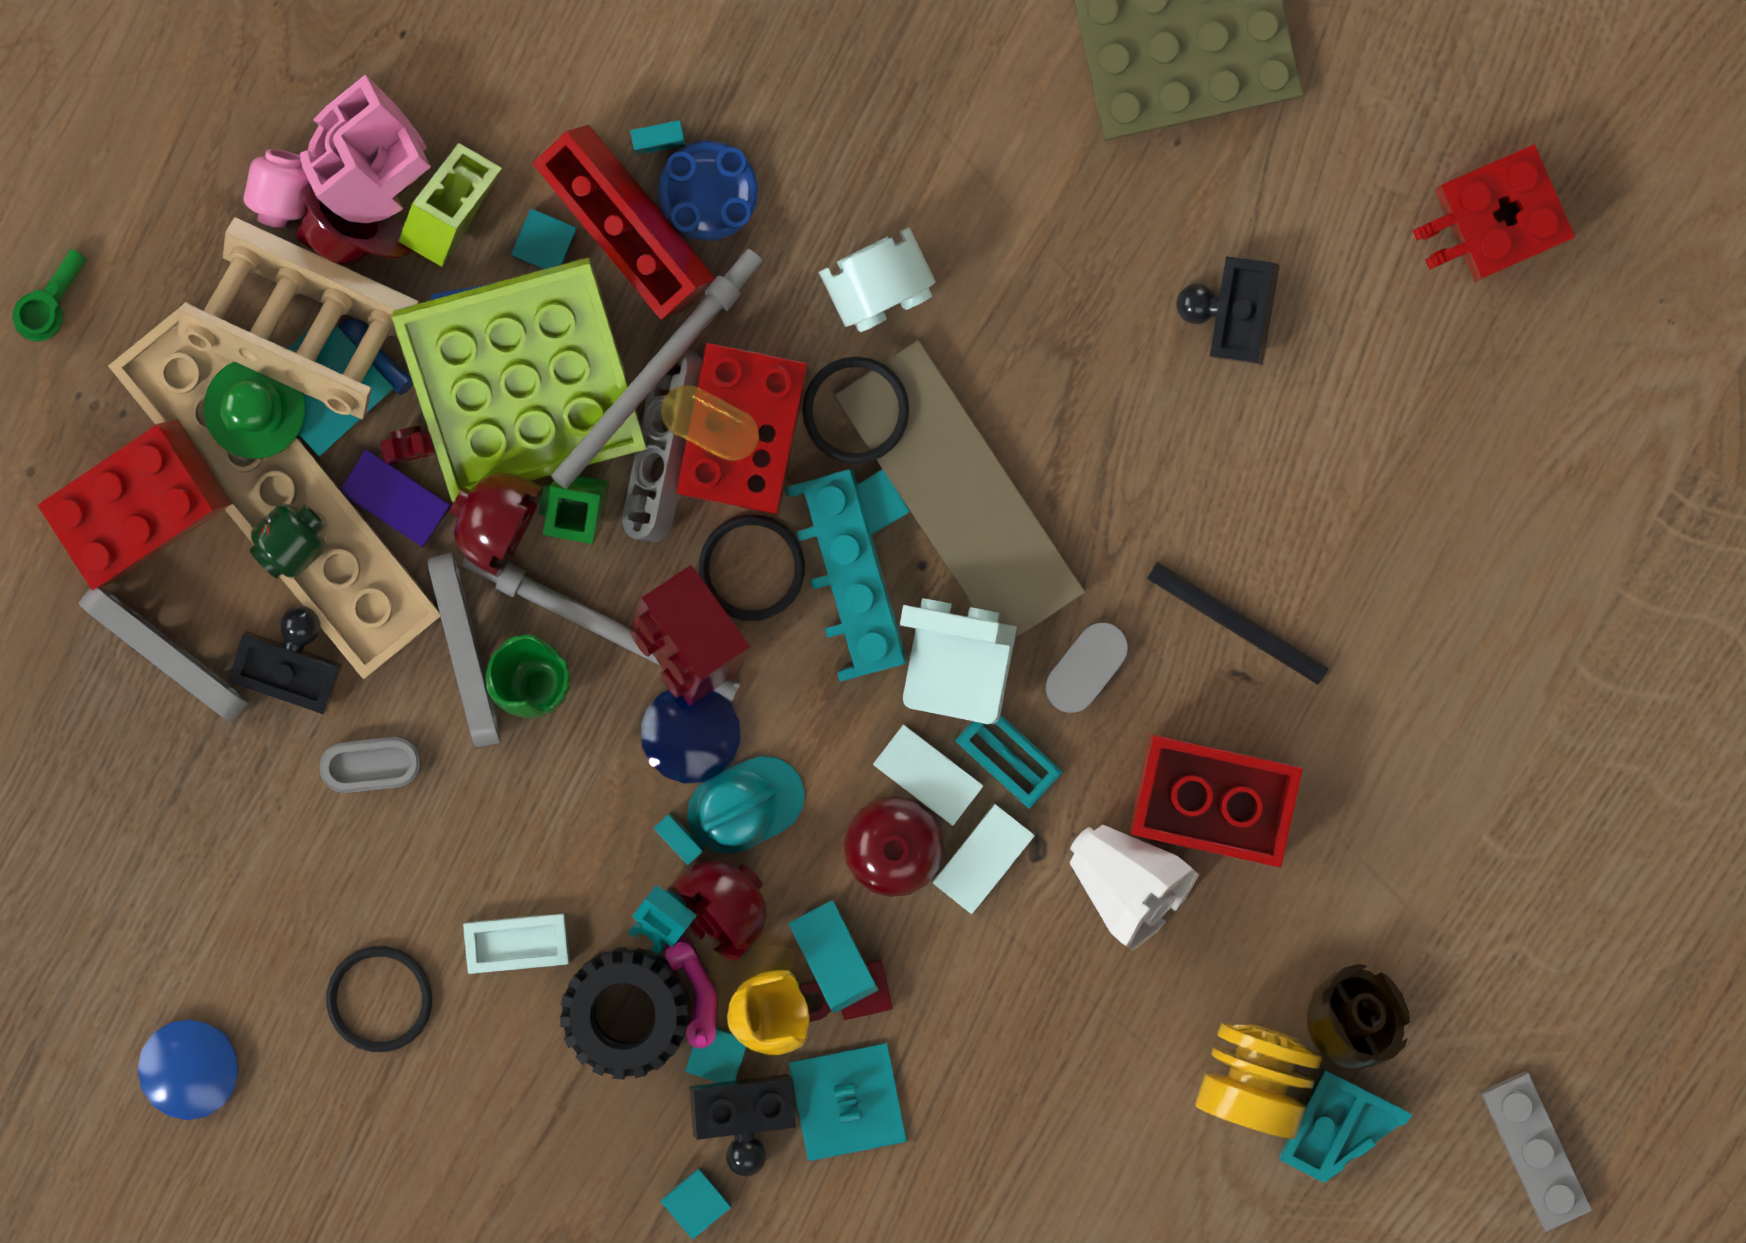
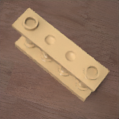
M234 217L225 232L223 258L230 261L231 264L203 311L184 302L180 309L178 336L184 338L188 344L198 350L213 351L316 398L338 414H351L363 420L368 410L371 387L362 384V381L386 337L394 336L398 338L392 320V311L416 305L419 301ZM249 273H256L276 282L277 285L251 331L248 332L222 319ZM302 294L322 303L323 306L297 353H294L270 342L269 339L294 295ZM348 315L364 321L369 327L342 375L315 361L340 316Z

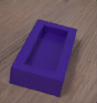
M369 450L364 451L340 488L347 498L421 547L427 545L452 507L451 504L392 465L385 464L384 460Z

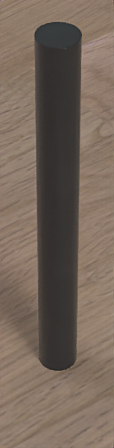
M1156 562L1147 577L1149 581L1315 684L1319 685L1327 673L1328 667L1159 562Z

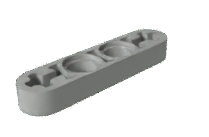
M689 349L686 350L646 398L641 423L646 450L635 452L622 519L625 532L628 536L637 540L651 543L659 542L667 536L673 524L678 499L676 491L703 363L698 353ZM677 366H681L679 375L675 374ZM670 391L677 392L676 398L669 397ZM672 407L674 422L672 427L667 432H664L662 417L665 411ZM661 456L664 462V471L660 479L655 482L651 474L652 466L655 460ZM650 491L656 492L655 498L649 497ZM646 514H651L649 524L645 523Z
M453 552L428 558L429 572L473 743L476 749L501 743L499 723L493 700L486 690V672L456 557Z
M104 587L93 591L89 588L78 602L97 621L226 720L234 723L249 704V701L240 692Z

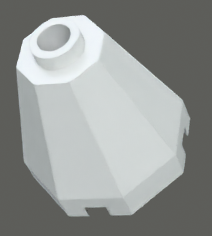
M1101 825L1096 830H1093L1091 827L1086 828L1070 847V850L1074 853L1070 865L1113 936L1132 951L1141 946L1166 923L1162 917L1170 907L1176 911L1182 905L1199 876L1196 871L1177 855L1105 825Z

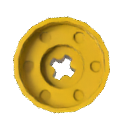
M1221 1022L1217 1032L1218 1037L1236 1044L1237 1048L1235 1051L1213 1046L1211 1055L1218 1061L1230 1066L1228 1075L1204 1073L1194 1105L1209 1114L1232 1123L1274 1136L1296 1139L1306 1107L1298 1100L1286 1095L1289 1086L1298 1088L1313 1087L1314 1079L1295 1071L1294 1068L1297 1064L1319 1069L1322 1055L1306 1048L1296 1038L1254 1024L1234 1025Z

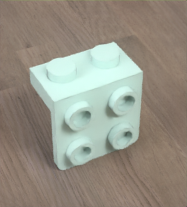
M922 598L920 608L903 605L900 625L916 628L903 693L904 705L910 709L985 724L996 723L1001 715L1017 626L998 623V612L969 607L968 617L951 614V603Z

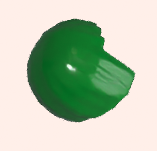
M523 634L506 640L492 655L486 671V690L493 702L507 713L527 719L540 718L546 714L554 713L556 708H559L560 704L566 701V695L570 690L571 674L567 661L562 658V655L554 645L540 636Z

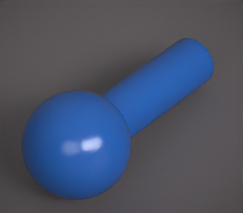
M355 318L348 319L339 325V328L356 347L359 346L369 327L364 321ZM380 349L372 364L395 388L394 390L399 395L405 394L413 385L412 378Z

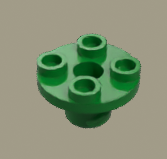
M235 361L222 368L214 376L207 388L204 398V418L207 428L215 441L234 455L248 459H264L275 456L291 446L304 429L307 412L304 393Z

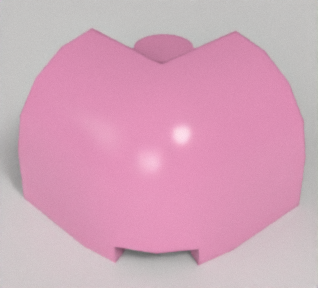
M366 75L329 103L313 119L319 126L309 142L308 150L300 153L302 168L316 197L332 212L350 222L371 223L380 221L403 210L397 194L408 185L414 183L420 175L431 168L423 152L427 149V146L419 133L399 107Z

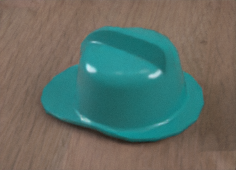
M759 756L745 760L709 778L696 788L689 801L687 814L691 832L701 845L713 852L733 854L745 851L783 832L795 823L803 809L805 792L802 780L791 765L779 758Z

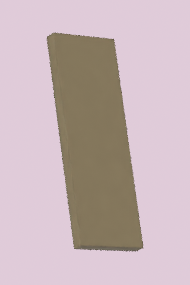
M919 340L882 363L892 370L902 382L908 396L909 417L907 427L900 441L891 451L876 460L973 607L998 612V623L1017 626L1016 639L1084 594V589ZM870 371L834 395L869 450L879 447L893 433L898 421V399L890 383L879 373Z

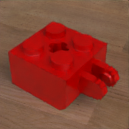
M1535 144L1440 185L1434 191L1445 216L1412 230L1416 241L1421 239L1427 240L1438 235L1440 231L1451 227L1458 245L1449 249L1443 248L1432 253L1429 258L1425 259L1427 266L1430 270L1463 256L1474 282L1575 238ZM1499 202H1504L1505 207L1509 205L1514 212V216L1511 217L1512 226H1507L1505 220L1498 223L1494 218L1493 213L1500 208Z

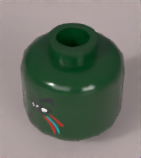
M287 503L279 504L252 529L251 539L254 546L249 551L255 560L274 578L278 579L281 575L288 578H296L325 552L326 543L320 532L326 525L305 504L299 510Z

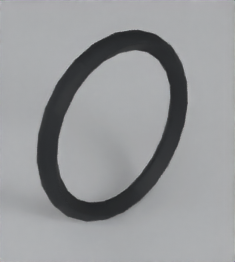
M858 356L841 358L826 365L810 381L803 399V422L808 436L816 447L827 456L840 462L866 463L887 454L902 438L908 424V396L897 375L884 364L871 358ZM861 367L879 373L890 383L898 399V421L893 433L879 447L867 452L850 453L834 448L823 439L814 422L813 403L818 388L826 378L844 368Z
M743 515L724 522L709 535L699 559V576L727 615L744 621H760L781 613L795 600L802 588L805 577V559L795 535L785 525L773 518L762 515ZM745 525H759L778 533L790 547L795 562L794 578L786 595L776 604L757 611L735 608L725 602L716 592L709 574V561L717 542L726 533Z
M372 946L354 952L337 966L327 988L326 1007L336 1031L348 1043L370 1052H389L409 1044L422 1032L429 1020L432 1009V990L423 968L411 956L401 950L387 946ZM371 957H388L406 965L418 980L422 992V1006L415 1024L404 1035L386 1042L365 1040L352 1033L345 1026L337 1007V991L344 974L354 964Z

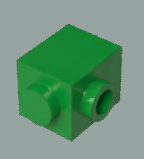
M577 476L567 489L560 486L555 480L551 486L545 485L539 505V515L545 516L543 535L593 544L602 530L609 481Z

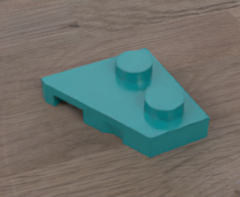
M1323 1068L1305 1103L1306 1109L1296 1139L1287 1138L1277 1158L1325 1183L1342 1171L1347 1163L1356 1157H1361L1376 1146L1375 1143L1396 1127L1399 1125L1402 1127L1406 1124L1412 1114Z

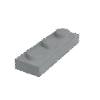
M1524 1071L1481 1091L1480 1094L1542 1228L1547 1232L1591 1212L1590 1205L1529 1073Z

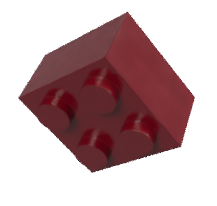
M692 565L642 596L632 622V627L635 630L631 634L638 648L647 657L653 654L663 668L661 677L666 687L675 697L678 698L682 695L689 706L739 674L751 648Z

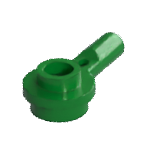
M71 248L43 291L34 290L22 296L16 302L12 312V322L16 331L23 338L33 342H44L53 338L60 331L63 324V310L59 302L88 260L86 257Z

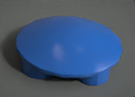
M702 140L685 145L669 157L660 174L658 197L663 214L676 230L692 239L715 241L732 236L747 224L757 205L758 183L753 167L746 160L741 150L730 147L723 142Z
M190 1019L169 1023L153 1033L141 1050L138 1065L141 1089L152 1106L167 1116L184 1120L207 1117L224 1106L235 1089L239 1071L235 1050L227 1033L221 1029L214 1028L208 1023Z

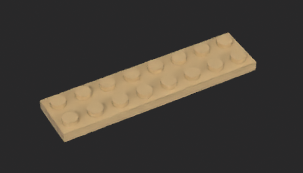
M182 306L179 307L108 365V367L155 425L179 419L231 500L232 505L225 509L226 512L251 542L252 529L279 504L287 503L298 510L305 504L321 518L326 525L320 532L326 543L325 552L300 576L288 578L281 575L280 578L303 606L311 608L318 615L320 627L358 674L363 679H367L441 618L439 609L353 503L342 493L339 486L299 437L283 452L264 459H248L234 455L215 441L205 422L204 398L214 376L222 368L234 361L213 351L198 350L188 344L184 338L178 336L179 315Z

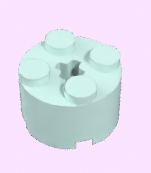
M910 227L899 231L903 241L897 244L894 243L892 238L886 237L837 261L841 271L834 275H831L827 267L818 272L845 327L855 324L857 330L863 332L887 320L884 310L898 303H901L902 307L907 310L933 297L929 287L934 285L936 280Z

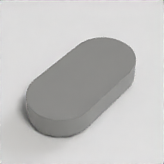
M1095 623L1082 631L1047 677L1045 691L1048 700L1054 707L1063 712L1075 713L1084 710L1092 703L1127 656V640L1121 630L1112 624Z
M387 737L335 744L325 751L319 768L322 780L330 789L340 793L397 788L411 783L421 770L422 757L419 749L412 741L403 737Z

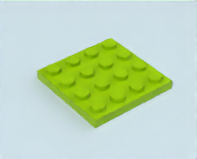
M590 257L392 311V320L452 502L455 501L462 487L472 490L483 477L493 473H512L530 481L552 475L629 386ZM636 409L588 465L646 450V442Z

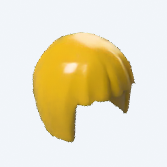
M773 970L751 977L739 986L730 1000L727 1021L731 1033L747 1048L767 1055H782L798 1049L807 1041L809 1009L805 997L799 989L797 979L789 970Z

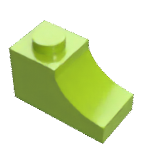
M458 143L412 203L398 242L442 267L465 237L467 229L478 209L497 182L502 168Z

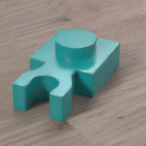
M655 885L632 917L637 921L628 933L634 938L638 934H643L650 938L654 944L650 950L659 955L666 944L673 947L697 915L688 909L686 902L679 895L671 891H664L658 885Z

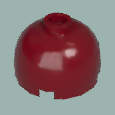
M493 473L483 477L472 490L462 487L451 507L450 514L457 517L454 536L457 547L465 558L478 568L498 578L505 566L497 563L499 559L502 560L505 553L513 556L538 506L529 501L531 496H540L543 487L512 473Z
M892 796L878 798L858 811L848 825L844 840L846 864L857 882L872 893L887 897L911 895L928 885L940 868L944 845L941 828L932 813L917 801Z
M705 861L690 867L667 888V891L679 895L686 902L688 909L697 915L688 928L700 940L707 934L718 941L719 944L713 950L729 960H739L762 934L767 917L766 903L759 891L763 884L759 877L745 865H740L736 868L725 861Z

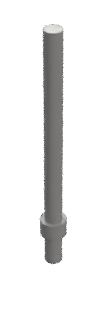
M747 249L724 277L718 275L704 291L707 295L705 299L551 475L560 486L567 489L718 313L722 309L728 311L741 296L738 290L763 263L762 259L755 252Z
M464 558L461 566L496 583L495 589L513 598L518 594L660 665L653 654L647 657L641 652L632 637L631 632L633 629L525 576L526 570L508 562L503 572L497 578ZM730 679L712 692L732 701L741 683Z

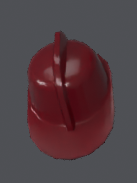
M310 184L304 190V203L308 210L297 229L296 237L323 258L333 263L346 264L359 261L369 253L385 258H401L409 255L412 249L398 242L404 225L393 216L371 223L350 222L338 216L316 197Z

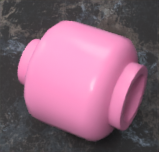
M268 149L265 156L252 160L244 193V203L249 209L258 213V222L272 227L284 228L287 227L288 220H297L305 216L308 209L304 203L303 192L310 182L302 168L300 155L284 150Z

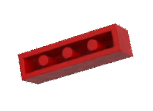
M590 125L567 130L532 163L660 320L682 312L715 279L714 275Z

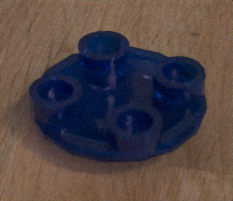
M668 689L660 693L645 712L641 724L642 748L650 764L664 777L683 784L702 783L720 775L734 760L740 743L739 719L732 703L714 690L689 706L682 695L677 698Z

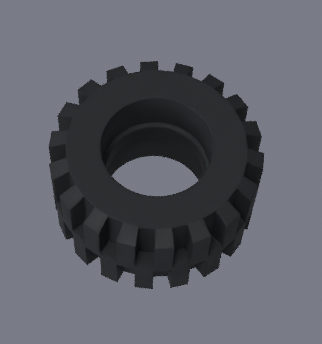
M627 947L616 948L614 951L602 952L596 955L592 960L586 962L573 976L562 998L561 1006L563 1007L560 1025L564 1027L566 1034L564 1040L568 1048L572 1047L577 1053L575 1058L582 1065L586 1062L594 1068L592 1071L601 1076L607 1073L613 1075V1079L624 1080L626 1076L639 1078L646 1076L649 1071L658 1070L675 1054L684 1038L690 1018V1009H688L689 996L687 989L683 988L680 982V975L677 971H672L666 965V960L659 955L656 958L648 954L647 950L637 948V950H627ZM620 983L635 985L644 990L654 1003V1024L651 1030L637 1041L622 1042L608 1036L597 1022L596 1005L598 999L606 989Z

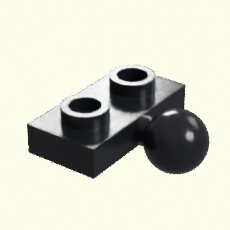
M1226 256L1219 297H1215L1208 287L1201 284L1189 285L1179 293L1176 308L1180 317L1186 322L1202 324L1211 317H1216L1210 357L1263 365L1280 265L1273 262Z
M294 606L288 609L280 620V631L285 639L284 644L246 631L242 635L228 682L324 714L328 709L342 664L303 651L304 645L312 643L319 635L320 620L318 615L306 606Z
M788 1074L689 1086L693 1136L700 1140L735 1135V1140L727 1148L726 1161L729 1168L737 1175H755L763 1168L766 1162V1151L763 1144L755 1138L756 1132L796 1128L793 1082Z

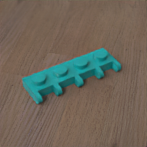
M853 468L784 487L787 497H797L803 493L805 494L814 526L797 531L799 541L817 536L828 575L811 579L813 589L831 585L841 620L839 624L824 628L827 638L845 634L854 665L837 671L839 681L906 664L908 660Z

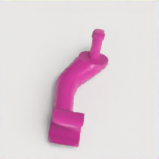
M680 937L673 947L666 944L665 957L674 971L683 967L693 985L696 999L685 1035L687 1041L692 1046L705 1048L713 1043L716 1035L717 989L702 966L693 943L687 937Z

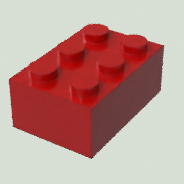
M177 418L155 425L37 504V506L93 591L119 580L232 505V502Z
M1150 733L1128 832L1138 837L1281 868L1303 768Z

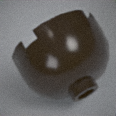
M1362 964L1344 967L1329 976L1314 990L1307 1010V1028L1312 1042L1319 1052L1335 1065L1356 1070L1383 1064L1393 1059L1406 1046L1408 1038L1402 1041L1404 1026L1410 1023V1014L1403 994L1391 978L1382 972L1375 975L1368 970H1364L1367 966Z

